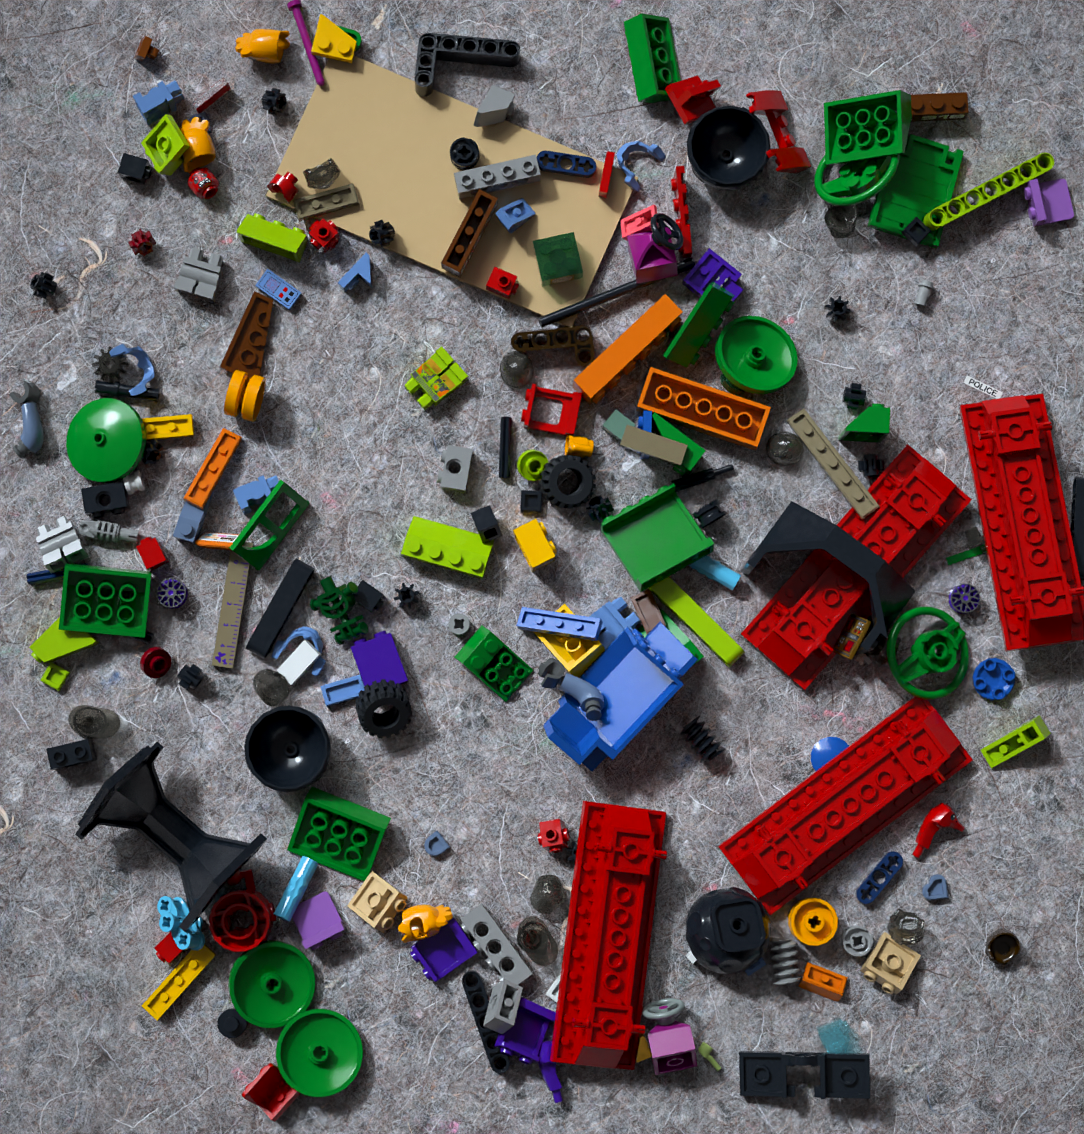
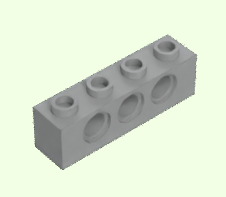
M536 155L454 173L459 199L476 196L479 189L489 193L538 182L541 177Z
M482 903L461 918L463 923L460 926L467 935L471 933L475 938L473 944L478 951L486 953L488 956L486 962L491 969L497 968L501 974L498 977L500 981L505 979L519 985L533 974ZM479 924L487 925L489 931L485 936L477 934L476 927ZM493 941L499 942L501 944L500 952L492 953L489 950V944ZM511 959L514 962L513 969L510 971L504 970L501 965L502 961Z

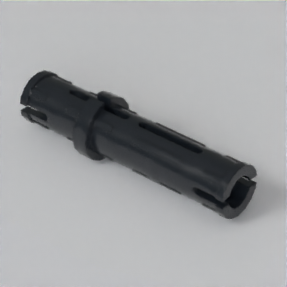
M96 380V389L94 390L96 394L113 395L114 398L120 396L155 402L159 401L160 395L158 394L160 389L147 388L146 392L131 396L129 390L135 386L120 384V381L112 383Z

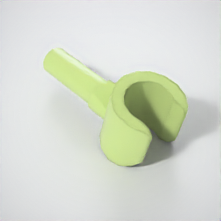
M703 1042L698 1048V1052L719 1071L721 1069L720 1065L709 1055L713 1048Z

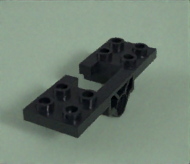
M739 1052L740 1096L795 1097L796 1085L787 1084V1066L810 1065L811 1067L820 1066V1085L814 1086V1097L821 1099L871 1098L870 1053Z

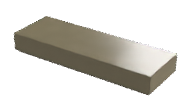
M353 183L293 200L299 222L359 205Z
M630 425L626 426L620 443L622 447L681 466L688 446Z

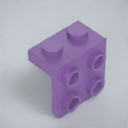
M1038 179L1029 180L1025 185L1024 197L1028 201V215L1030 220H1032L1033 227L1066 221L1074 217L1068 185L1065 179L1038 183Z
M326 891L298 904L292 916L303 939L301 942L304 948L310 947L312 951L324 945L323 940L330 937L332 941L342 936L341 931L346 929L329 893Z

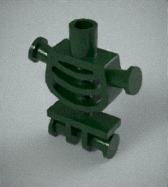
M332 576L320 580L325 593L317 596V599H311L310 606L313 611H318L320 608L326 618H340L342 623L330 629L331 633L340 630V632L334 635L336 643L342 645L345 640L349 642L353 638L360 637V634H367V624L360 622L357 625L356 623L364 618L363 615L353 619H349L347 615L355 605L353 594L358 592V586L354 582H349L347 585L343 584L336 587Z

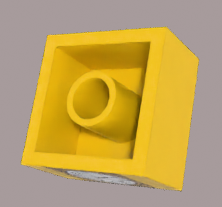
M534 519L513 530V535L532 572L555 561L557 550L552 540L547 541L545 537L547 536V530L542 522L538 523L537 519Z

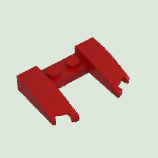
M765 90L746 94L747 98L754 99L752 106L748 107L751 114L767 116L779 146L778 149H770L766 152L769 158L772 156L777 157L775 162L779 167L776 168V171L798 174L810 168L811 164L805 149L794 146L796 142L788 131L787 119L781 114L788 110L782 92Z

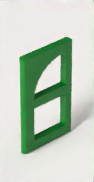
M280 480L229 548L255 567L256 570L260 571L308 507L309 501L305 500L289 485ZM283 492L296 505L280 527H278L265 515ZM259 523L274 534L260 546L252 548L242 546Z

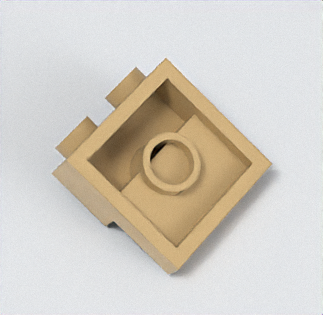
M371 871L347 906L372 927L384 932L392 927L394 923L393 918L397 912L404 910L406 907L405 901L408 897L377 873Z
M884 932L873 951L869 953L860 971L864 973L863 977L867 981L873 983L876 981L881 984L884 992L898 994L904 988L921 955Z

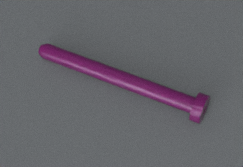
M292 0L287 4L288 10L293 12L316 83L319 86H323L325 80L317 57L311 54L312 42L300 10L302 7L301 0Z

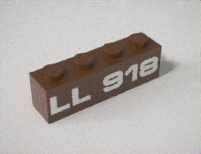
M967 92L911 95V122L964 120L969 113Z
M480 189L478 190L441 262L442 269L461 278L498 206V198Z

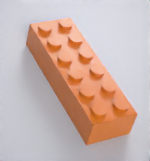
M664 294L573 380L574 390L582 393V398L589 405L593 402L597 404L603 399L604 393L608 388L612 390L620 382L619 379L624 373L628 375L635 368L634 365L639 359L643 361L651 353V347L654 345L658 347L666 339L665 336L668 331L674 332L681 325L683 311Z
M650 367L636 411L642 413L643 411H652V415L655 412L668 422L756 451L771 407Z

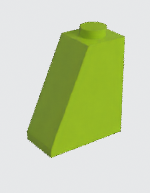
M59 617L29 648L33 651L31 655L39 663L42 661L50 663L96 646L99 642L89 632L59 630Z

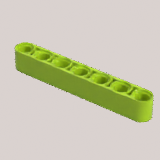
M1041 153L934 208L925 215L923 223L931 231L937 230L1028 183L1029 180L1042 176L1053 168L1054 158L1049 153ZM1039 160L1045 163V168L1039 165ZM1021 169L1026 170L1028 177H1024L1021 174ZM1003 178L1009 180L1010 187L1004 184ZM986 187L992 190V196L986 193ZM968 197L974 199V205L969 204ZM950 206L956 208L957 214L951 213ZM932 215L938 217L939 224L932 221Z
M670 577L648 588L728 667H731L745 653Z

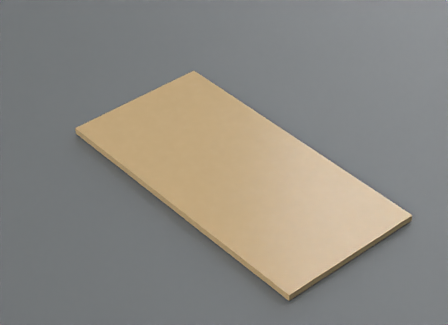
M357 56L353 57L352 63L328 59L322 72L325 84L323 86L316 85L276 173L284 176L287 171L293 174L298 179L294 186L299 192L290 203L285 200L283 194L272 193L270 190L266 194L267 198L295 209L293 202L295 199L353 183L359 205L314 218L320 221L324 218L327 222L331 220L339 229L371 243L373 242L369 237L370 226L375 225L374 222L383 220L384 223L390 222L395 230L394 241H391L390 245L383 248L540 316L585 300L633 192V189L624 181L626 178L624 171L615 167L612 168L607 198L598 197L604 162L594 159L596 162V172L589 178L540 170L541 177L538 182L489 192L488 194L498 198V206L460 278L441 267V262L475 196L459 199L454 173L465 170L456 168L451 162L450 147L455 140L465 137L476 142L479 149V161L474 168L536 155L537 157L541 151L545 150L586 157L590 156L506 120L501 123L475 127L473 125L478 108L436 90H433L429 96H419L415 91V81ZM544 156V159L540 160L543 162L544 166H547V163L551 162L554 163V168H557L558 158L556 157L555 162L549 161L547 156ZM563 159L560 162V166L563 169H570L572 162L569 159ZM576 161L574 171H578V167H583L584 172H588L589 169L593 168L589 166L590 163H585V166H579V161ZM523 198L536 214L516 231L509 233L495 213L500 208ZM494 266L518 276L517 283L520 284L516 295L512 294L510 299L486 290V284ZM575 274L574 280L550 285V279ZM578 314L556 323L566 327L573 326Z

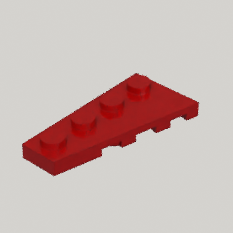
M676 166L674 177L670 179L671 191H675L676 199H673V210L678 212V219H675V222L683 235V245L678 249V252H682L683 258H690L692 256L690 224L687 223V220H689L688 205L685 203L687 190L686 184L682 180L685 168L684 166Z

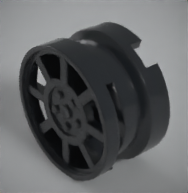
M465 137L455 140L450 147L452 164L460 170L474 168L479 161V149L476 142Z
M718 499L703 506L698 512L693 513L694 518L701 522V529L727 514L725 511H720L719 505L721 503Z

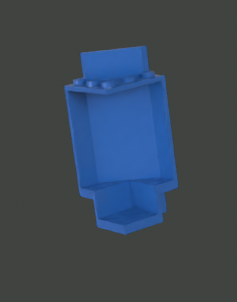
M661 621L645 638L636 628L632 631L627 626L579 677L600 690L604 699L601 718L597 721L588 720L586 712L582 710L578 700L564 693L558 700L560 704L559 709L543 725L547 737L577 764L580 765L582 763L593 772L607 756L613 760L684 685L680 678L698 659Z

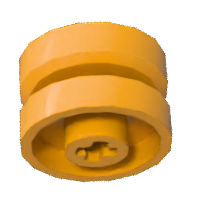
M235 370L227 390L224 414L237 417L241 412L244 420L254 422L263 401L266 378L254 375L249 380L246 372Z
M807 897L797 901L791 907L788 914V926L791 934L798 941L807 945L819 946L827 943L834 936L838 928V917L835 909L828 902L819 898ZM814 917L816 922L814 925L808 923V920Z

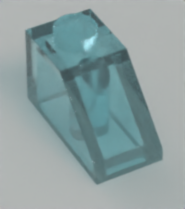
M838 1017L815 1028L827 1053H846L850 1041L848 1033L851 1032L846 1020L842 1021Z

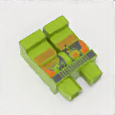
M441 346L426 362L411 373V379L408 380L404 387L411 395L419 389L422 390L424 395L417 402L425 410L433 404L437 406L442 400L468 381V375L456 362L454 363V359Z

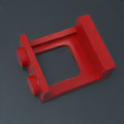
M532 384L531 389L526 391L525 401L528 402L527 410L523 409L521 422H524V428L564 436H574L582 393L573 392L572 394L536 387V384ZM536 397L562 402L560 421L557 425L531 419L533 402Z

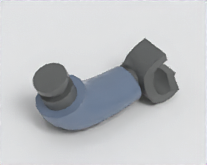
M24 379L23 384L25 393L22 397L19 393L13 391L9 394L15 402L23 404L21 406L23 433L20 435L19 446L15 445L13 447L14 452L22 459L26 457V453H37L41 449L44 439L36 404L40 398V390L32 381Z
M549 658L546 662L540 664L538 675L544 678L541 687L552 689L559 685V690L578 700L582 710L586 712L588 720L597 721L601 718L604 699L599 689L581 678L568 673L564 674V665L554 658Z

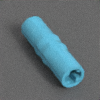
M708 555L689 565L698 573L705 575L707 578L720 583L732 591L741 577L740 574L722 565L719 561L713 560Z
M302 856L274 912L275 916L290 922L318 866L316 861Z

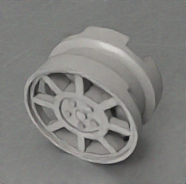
M853 925L843 931L841 945L848 954L863 956L871 949L873 938L866 928Z

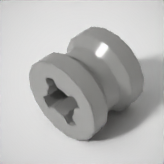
M458 613L449 619V629L453 634L460 636L468 632L470 622L467 616Z

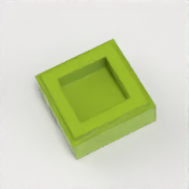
M50 662L40 681L60 691L70 672Z

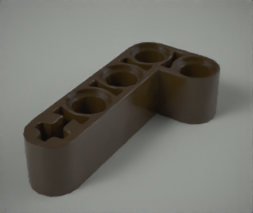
M585 325L519 331L511 338V346L516 351L574 346L575 358L579 365L589 366L595 359L593 332L590 327ZM586 330L589 333V339L586 341L579 340L578 332ZM559 332L567 333L568 341L560 343L557 340V334ZM529 334H532L533 346H530V342H525L523 347H520L519 343H515L519 336H522V339H529ZM538 334L546 335L547 343L544 345L538 344L536 336ZM588 351L591 354V360L583 362L579 357L580 353Z

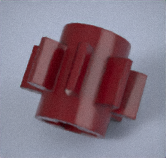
M139 229V231L131 234L132 241H129L128 244L135 255L139 253L144 257L153 252L152 245H155L156 241L150 231L145 233Z

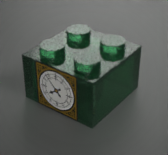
M574 232L533 241V250L542 287L583 278V270Z

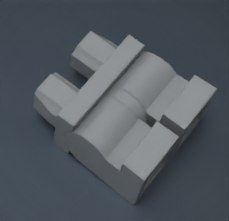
M193 247L189 256L184 257L174 289L178 292L192 296L196 295L198 298L215 302L224 272L221 268L223 257L211 253L209 262L206 263L202 261L204 251Z
M62 516L55 521L57 528L53 530L48 525H42L37 528L38 537L35 538L39 544L44 565L51 574L65 568L66 558L71 564H74L89 557L77 529L69 522L66 516ZM58 561H61V562H60L59 564H57V565H52V564H54V563H56V562H58Z

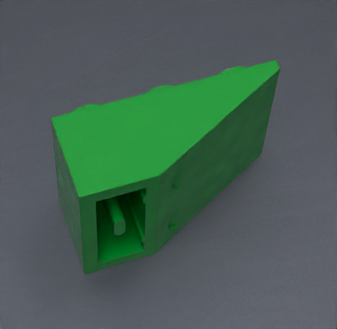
M482 625L454 657L505 702L533 671L518 655Z

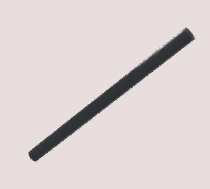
M691 257L678 262L677 273L692 269L695 266L694 259ZM664 279L636 284V280L630 281L539 317V324L541 328Z

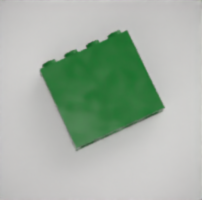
M674 483L670 486L665 485L652 496H644L639 500V503L633 506H626L621 510V513L615 516L610 515L601 523V533L640 592L707 556L714 549V543L711 538L705 537L676 494Z

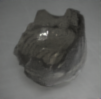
M550 874L540 876L536 880L530 897L531 905L539 913L550 914L567 900V892L558 876Z

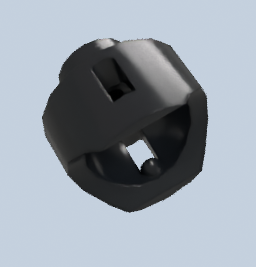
M229 1008L219 1016L217 1026L223 1036L236 1038L245 1032L248 1021L241 1017L235 1008Z

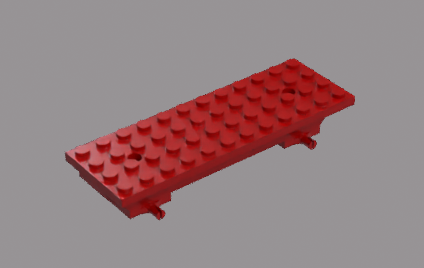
M1043 393L960 405L959 410L1005 651L1084 641V587L1081 586L1051 435L1052 425L1051 421L1048 420Z
M907 444L868 488V492L880 508L864 520L851 508L838 522L837 526L884 559L904 578L972 499L926 458H923ZM815 549L740 635L805 690L837 654L833 651L834 646L851 614L866 620L871 615L868 582L825 550Z
M914 696L717 847L757 900L762 903L766 912L772 915L973 759L930 702Z
M583 801L550 1061L613 1069H635L638 1036L645 1033V1025H640L660 859L665 860L667 857L661 856V854L667 855V851H662L666 812Z

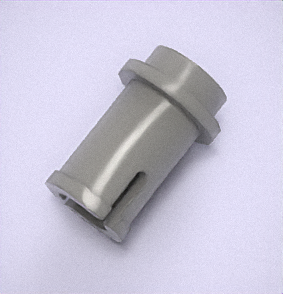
M922 280L918 284L920 288L914 302L916 306L927 308L931 291L935 289L933 282Z

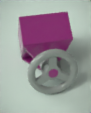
M675 998L660 999L649 1003L642 1010L644 1017L657 1020L658 1023L647 1034L655 1075L697 1067L696 1049L690 1025L674 1020V1016L680 1014L685 1008L682 1000Z

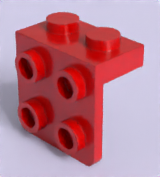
M272 1063L264 1066L260 1070L259 1075L245 1087L242 1093L244 1099L259 1106L274 1122L300 1095V1093L293 1090L284 1081L278 1067Z

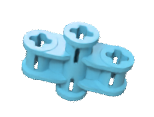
M169 896L161 897L157 904L158 912L161 915L159 920L160 929L164 932H171L177 947L181 950L191 948L197 951L202 949L205 943V937L201 931L203 926L202 918L199 917L184 932L179 926L189 913L185 900L181 897H175L174 899Z

